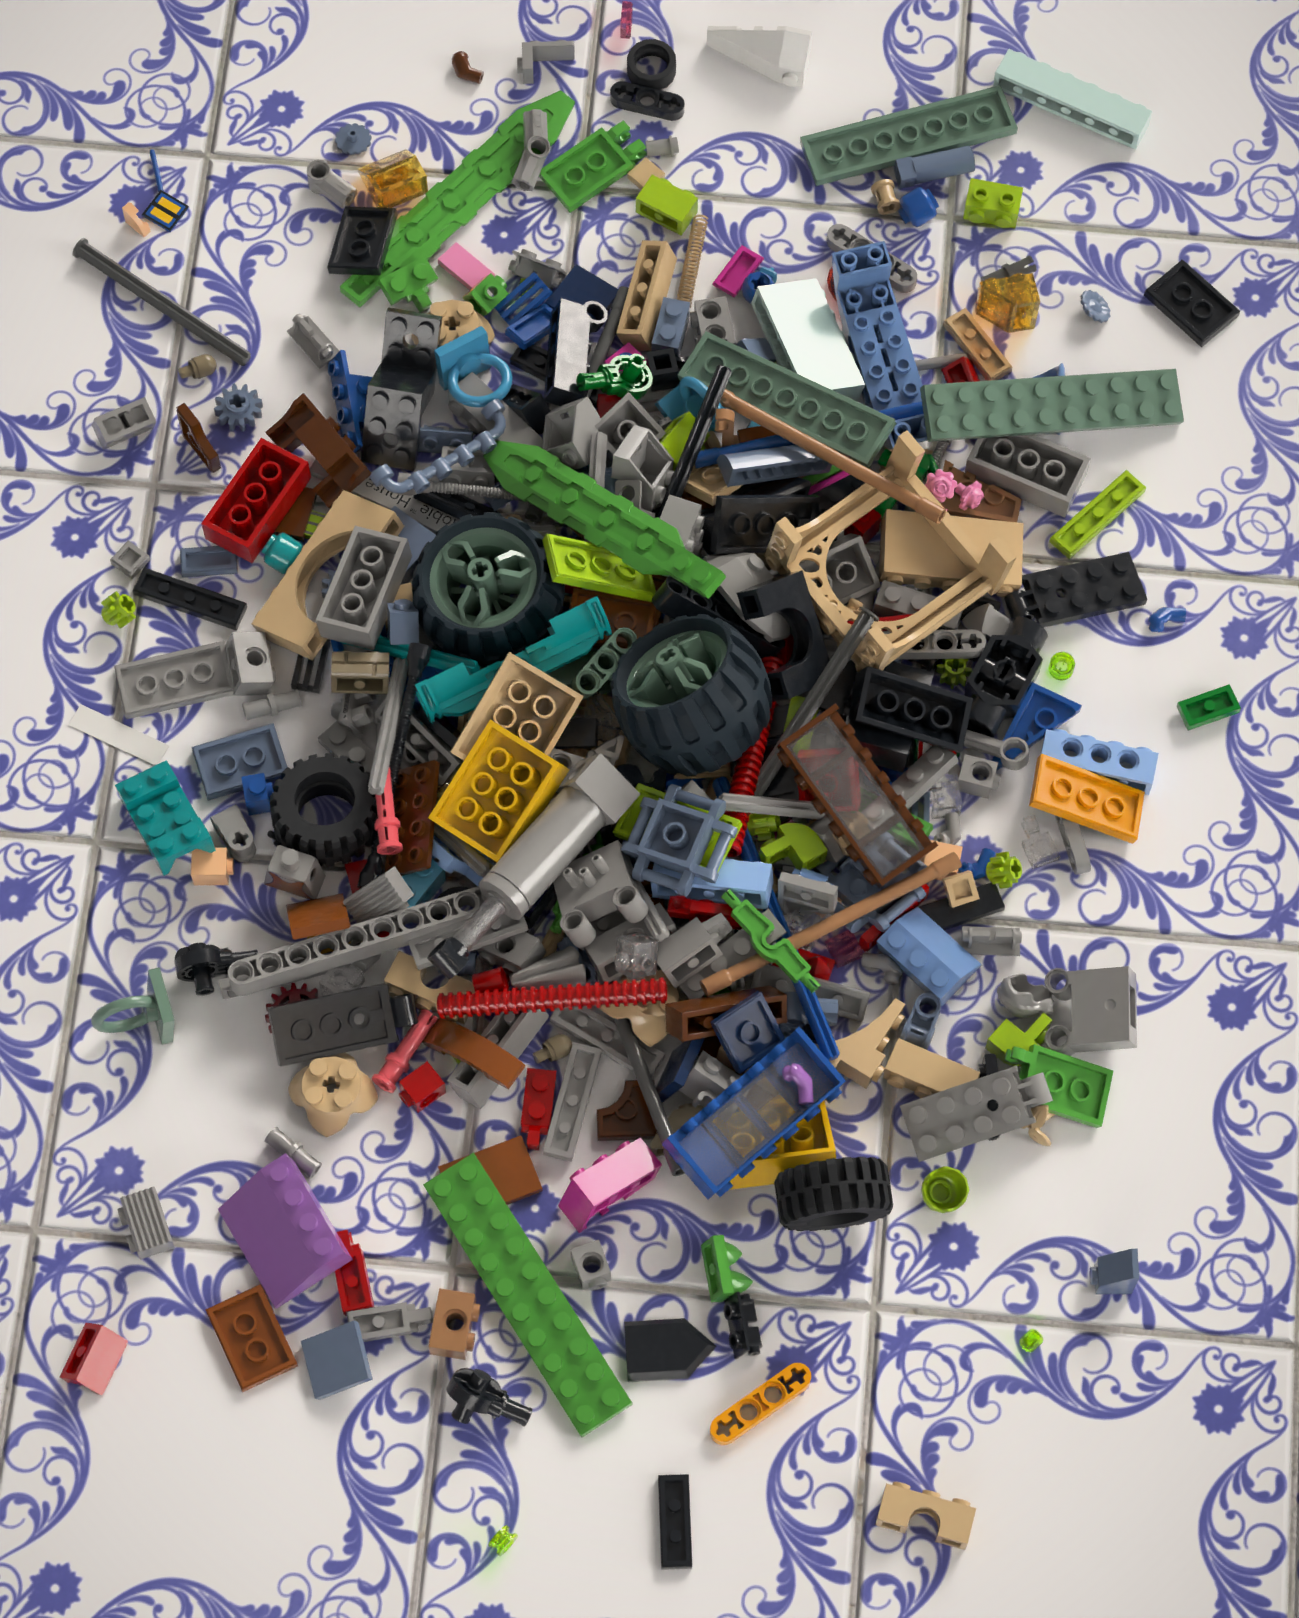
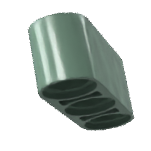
M625 627L616 630L573 678L570 688L583 695L582 700L593 696L618 667V660L622 654H626L632 647V643L637 639L634 631ZM616 637H623L627 641V649H622L616 644ZM598 658L607 659L610 668L608 670L600 668ZM581 678L590 681L592 685L590 691L582 689L579 683Z

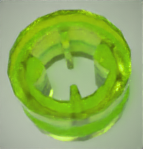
M1066 652L1054 654L1049 664L1050 675L1056 680L1061 681L1070 678L1075 668L1074 658ZM1058 662H1063L1062 665L1067 664L1065 671H1061V667L1059 670L1056 668Z
M508 1525L503 1526L488 1544L490 1548L494 1547L497 1549L496 1553L498 1556L503 1555L518 1538L516 1533L512 1534L509 1532L510 1527Z

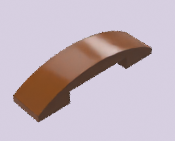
M438 1019L422 1041L424 1045L443 1055L447 1053L483 1072L488 1079L508 1090L526 1067L519 1059L485 1037L445 1019Z

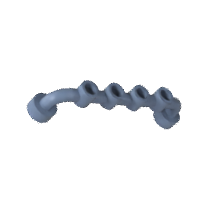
M495 399L481 410L487 421L494 420L495 426L493 429L482 432L468 444L458 446L451 454L444 458L436 459L429 467L422 471L414 472L405 481H393L391 478L394 473L387 464L374 470L369 478L376 487L382 485L392 493L402 494L412 489L417 494L423 492L430 486L428 481L430 478L436 475L439 480H443L453 472L451 469L452 465L458 462L461 467H465L475 459L474 452L480 449L483 454H487L497 446L495 440L504 433L506 428V420L503 415L505 411L504 405L499 399Z

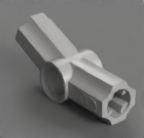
M532 109L523 113L524 150L511 181L516 188L523 191H533L551 147L548 141L547 113L538 109ZM531 148L540 150L541 154L533 153Z

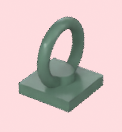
M160 967L148 970V996L126 997L104 1005L92 1016L91 1024L93 1028L103 1033H119L155 1021L161 1045L172 1043L175 1019ZM143 1007L144 1012L137 1016L120 1021H104L117 1012Z

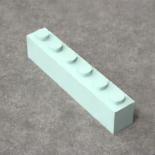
M1008 49L995 72L993 87L1001 85L1003 92L1133 149L1138 147L1149 127L1152 111L1145 106L1128 101L1118 94L1105 91L1093 83L1084 82L1075 78L1070 73L1061 72L1052 68L1047 63L1038 62L1027 57L1024 53Z

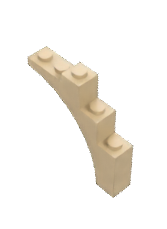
M895 998L883 1014L868 1026L845 1038L835 1040L840 1054L837 1059L830 1061V1063L836 1070L867 1089L871 1081L877 1083L885 1070L882 1063L886 1055L882 1053L890 1041L887 1035L891 1029L897 1031L904 1021L905 1016L902 1015L905 1004ZM721 1045L716 1059L734 1070ZM750 1068L742 1072L740 1075L745 1074ZM765 1076L756 1083V1085L776 1097L778 1095L777 1090Z

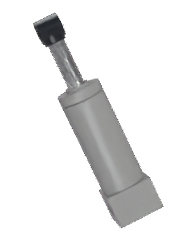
M601 753L580 760L570 770L556 791L558 795L478 883L481 892L486 897L485 902L453 937L444 939L430 952L427 959L448 980L464 968L469 961L468 955L471 948L474 947L502 914L512 919L520 920L602 827L616 823L640 796V793Z

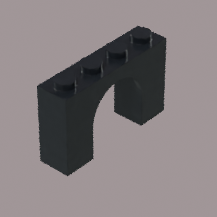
M803 570L779 575L738 592L737 596L745 620L765 617L776 612L785 618L793 634V651L790 659L785 665L767 673L771 687L772 702L791 699L811 690L830 659Z
M895 661L891 662L883 670L932 686L934 672ZM852 686V689H851V693H850V696H849V700L851 699L853 686ZM846 704L842 719L846 725L849 723L855 730L854 736L862 747H867L871 752V759L875 765L903 773L913 739L855 722L851 705ZM836 734L835 741L839 742L838 748H846Z

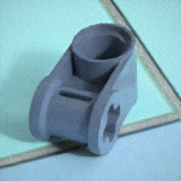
M929 992L918 996L911 1014L905 1022L900 1039L928 1050L941 1010V1001L937 996ZM925 1004L931 1005L935 1012L925 1014L920 1010V1006Z

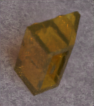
M407 149L357 169L376 207L393 208L428 192L427 175L416 155Z
M1017 273L1011 277L989 278L980 282L975 306L976 315L1008 333L1035 329L1040 298L1033 273Z

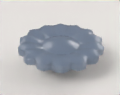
M357 123L352 125L346 124L345 127H341L339 132L336 133L335 143L337 148L342 150L343 153L359 155L371 145L372 136L370 131L365 129L363 125H358Z
M1091 290L1083 292L1080 296V302L1086 315L1092 317L1094 321H1099L1100 323L1107 322L1111 317V310L1103 296Z

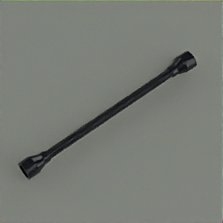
M410 643L407 654L409 668L407 674L409 679L407 681L408 687H406V694L404 695L400 722L398 723L396 740L394 741L395 747H393L392 761H390L389 765L393 794H395V787L397 786L400 762H402V755L404 754L403 748H405L411 720L410 716H412L411 713L413 712V702H415L417 689L415 684L419 683L422 672L429 663L432 647L422 643ZM378 831L374 833V843H372L373 846L371 847L373 850H371L367 863L359 875L357 884L359 889L382 875L381 854L377 853V846L379 845Z

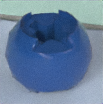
M759 271L750 273L743 281L741 287L742 294L745 300L751 304L756 292L755 289L758 286L775 283L772 277L766 273Z

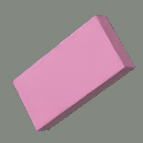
M457 242L438 258V264L469 290L490 273L495 277V274Z

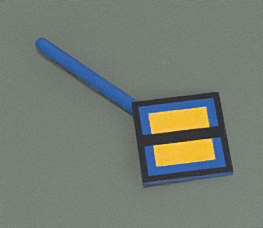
M151 149L150 156L159 193L142 213V216L171 232L189 209V206L164 192L156 154Z

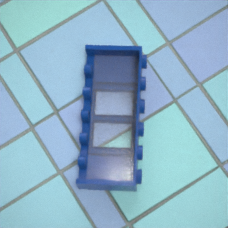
M798 1027L765 1057L755 1063L745 1074L728 1086L719 1096L689 1119L680 1129L671 1134L662 1145L708 1200L714 1194L721 1197L733 1187L730 1181L735 1176L739 1175L743 1178L755 1168L752 1162L757 1157L761 1156L763 1159H766L777 1149L774 1143L778 1139L783 1137L786 1141L799 1130L796 1126L799 1121L804 1118L809 1122L821 1111L818 1108L820 1103L826 1100L830 1104L842 1093L839 1087L846 1080L805 1032ZM792 1063L799 1064L811 1076L813 1082V1104H799L798 1086L794 1081L788 1082L783 1078L782 1070L785 1066H791Z

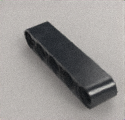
M671 576L666 578L652 597L654 607L673 619L685 615L691 617L698 614H706L714 619L719 618L725 621L746 638L757 651L760 658L777 657L785 646L784 639L774 642L767 641L763 636L764 634L755 631L729 605L712 596L707 599Z

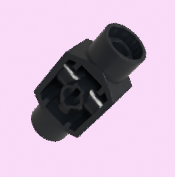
M1014 617L1004 635H992L967 680L964 695L973 698L967 730L994 738L1004 719H1014L1032 682L1036 681L1040 673L1043 659L1039 652L1048 637L1046 630L1040 624L1029 618Z

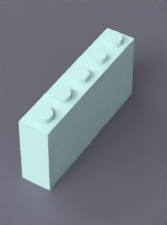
M817 279L758 286L751 305L773 350L778 365L858 401L865 388L863 377L855 363L854 354L850 352L845 342V335L839 329L835 313L830 309L826 300V294L821 289Z

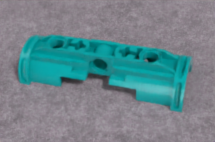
M593 597L585 601V603L550 619L551 627L547 628L550 636L526 647L524 651L515 655L546 674L587 655L598 640L604 639V635L608 637L612 635L609 621L598 597ZM498 661L469 675L462 662L415 684L417 689L416 697L431 723L435 722L434 718L436 717L441 719L443 716H463L475 710L503 661Z

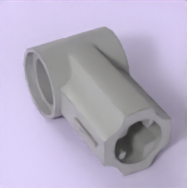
M314 160L309 163L306 171L308 185L313 193L323 194L342 209L353 203L357 195L355 187L331 171L326 161Z

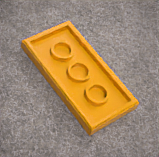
M1040 754L1036 762L1029 806L1133 844L1138 839L1145 792L1050 756Z

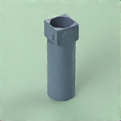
M968 145L917 157L910 156L896 159L893 169L898 187L902 189L919 183L974 172L975 158L972 148Z

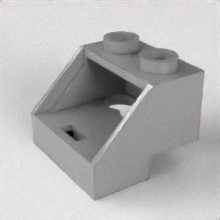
M588 396L556 407L545 416L542 449L559 458L561 463L573 470L589 465L591 435L598 432L595 425L601 421ZM567 412L569 415L565 417L563 413Z
M634 425L613 455L611 478L618 480H641V508L652 512L656 504L663 501L665 491L675 472L673 471L674 459L650 429ZM632 486L626 487L622 492V496L631 501L635 496L634 488Z

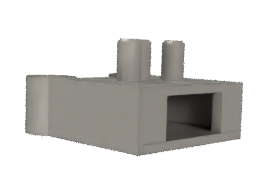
M618 840L572 861L553 882L562 914L560 926L576 947H586L595 939L596 930L590 923L591 921L618 909L626 921L636 923L644 919L649 911L647 903L640 894L637 880L632 879L633 866L630 856L621 851L622 845Z
M1129 966L1065 971L1062 968H1055L1047 973L1044 982L1048 991L1061 1001L1071 999L1072 1031L1063 1025H1054L1045 1034V1042L1051 1050L1072 1056L1076 1052L1137 1048L1136 973ZM1066 979L1065 986L1062 989L1056 990L1058 982ZM1062 1036H1067L1065 1044L1057 1047L1058 1039Z

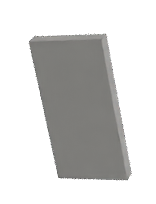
M225 641L114 666L126 720L234 695Z

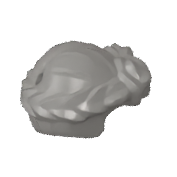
M1025 974L1006 977L997 988L1000 1004H1003L1015 1017L1027 1018L1037 1013L1042 1014L1044 1012L1047 1015L1054 1012L1052 993L1042 984H1030Z

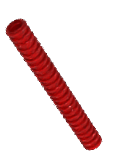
M776 657L761 658L767 673L785 665L783 661ZM776 701L772 702L770 721L768 726L764 727L761 732L760 739L754 746H750L743 752V756L736 760L729 794L755 796L754 792L756 791V784L758 783V776L762 767L763 754L767 745L768 731L771 728ZM725 811V815L742 822V827L727 854L728 857H736L742 853L741 847L744 844L743 839L746 835L745 831L747 830V823L751 813Z
M661 977L659 981H655V978H650V981L641 979V982L632 979L631 983H628L627 980H623L622 983L613 981V984H609V981H604L603 985H600V982H595L594 985L586 983L585 986L577 983L574 987L572 984H567V987H563L561 984L558 985V988H554V985H549L548 988L540 986L539 989L532 986L530 990H527L526 987H521V990L512 988V991H508V988H503L502 992H499V989H494L493 992L485 990L484 993L476 990L473 994L471 991H466V994L460 991L457 992V995H454L453 992H448V995L439 993L437 996V1011L440 1018L445 1019L446 1016L455 1018V1015L463 1018L465 1014L468 1017H473V1014L482 1016L483 1013H486V1016H491L494 1012L495 1015H500L501 1012L507 1015L510 1011H513L514 1014H518L519 1011L528 1013V1010L536 1013L537 1009H541V1012H546L547 1009L555 1011L556 1008L564 1011L566 1007L569 1010H574V1007H578L580 1010L583 1009V1006H587V1009H592V1006L595 1005L596 1008H601L602 1005L609 1008L611 1004H614L615 1007H619L620 1004L629 1006V1003L638 1006L639 1002H642L643 1005H647L648 1002L657 1004V1001L665 1004L668 997L667 983L664 977Z

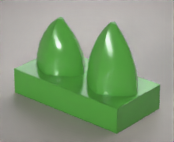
M713 1235L701 1244L711 1303L723 1302L734 1293H742L753 1283L750 1278L742 1273L730 1270L729 1266L740 1258L742 1252L734 1245L725 1242L724 1235Z

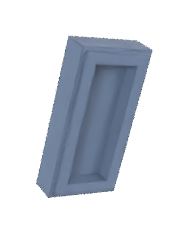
M220 546L180 548L182 578L238 574L237 555Z

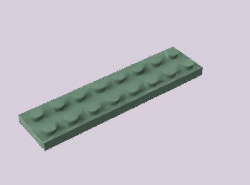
M999 85L800 137V145L815 185L819 186L892 167L896 159L910 156L917 157L1017 134L1018 127L1002 87Z
M705 331L678 373L680 381L686 376H691L700 380L708 387L718 365L730 368L732 373L725 389L867 468L870 467L896 425V421L892 417Z

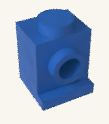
M264 773L242 776L248 815L269 813L271 809L270 795L273 793L272 782L266 783Z

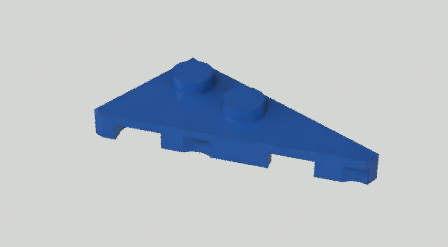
M1032 682L1002 741L1011 737H1018L1027 743L1029 749L1044 738L1046 729H1057L1078 714L1082 705ZM1011 748L1005 752V756L1009 759H1015L1024 751L1019 748ZM994 756L992 761L998 762L997 772L1004 766L1001 763V758Z

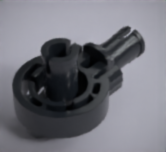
M194 943L177 951L174 958L176 975L182 981L195 982L196 995H209L214 992L212 978L218 975H227L228 977V969L233 962L259 953L257 949L232 953L228 947L220 949L215 945Z
M461 1368L457 1370L446 1388L449 1396L457 1402L451 1415L455 1420L464 1424H468L473 1412L490 1414L493 1419L499 1418L501 1415L525 1427L533 1411V1408L526 1407L509 1399L507 1391L502 1390L496 1380L480 1369Z

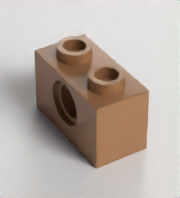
M439 1288L428 1346L430 1355L466 1360L467 1351H473L475 1333H471L472 1322H478L481 1304H476L475 1294ZM453 1319H459L464 1323L461 1329L455 1331L449 1329L447 1325Z

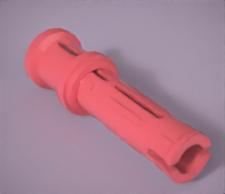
M390 768L388 769L384 793L381 795L375 794L378 819L375 821L374 827L378 831L379 838L377 853L381 855H394L403 850L398 836L400 821L395 817Z
M426 1009L420 1011L418 1015L419 1023L410 1027L396 1050L386 1055V1062L379 1073L372 1076V1081L384 1091L394 1093L396 1090L395 1084L403 1073L408 1072L410 1059L438 1020L432 1012Z

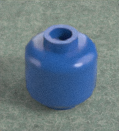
M917 187L900 198L901 209L897 211L905 224L910 222L913 226L920 227L936 217V209L939 205L929 189L924 190L921 187Z

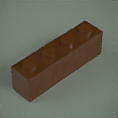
M768 985L665 1004L666 1032L682 1042L716 1036L710 1022L756 991L762 992L777 1023H787V994Z

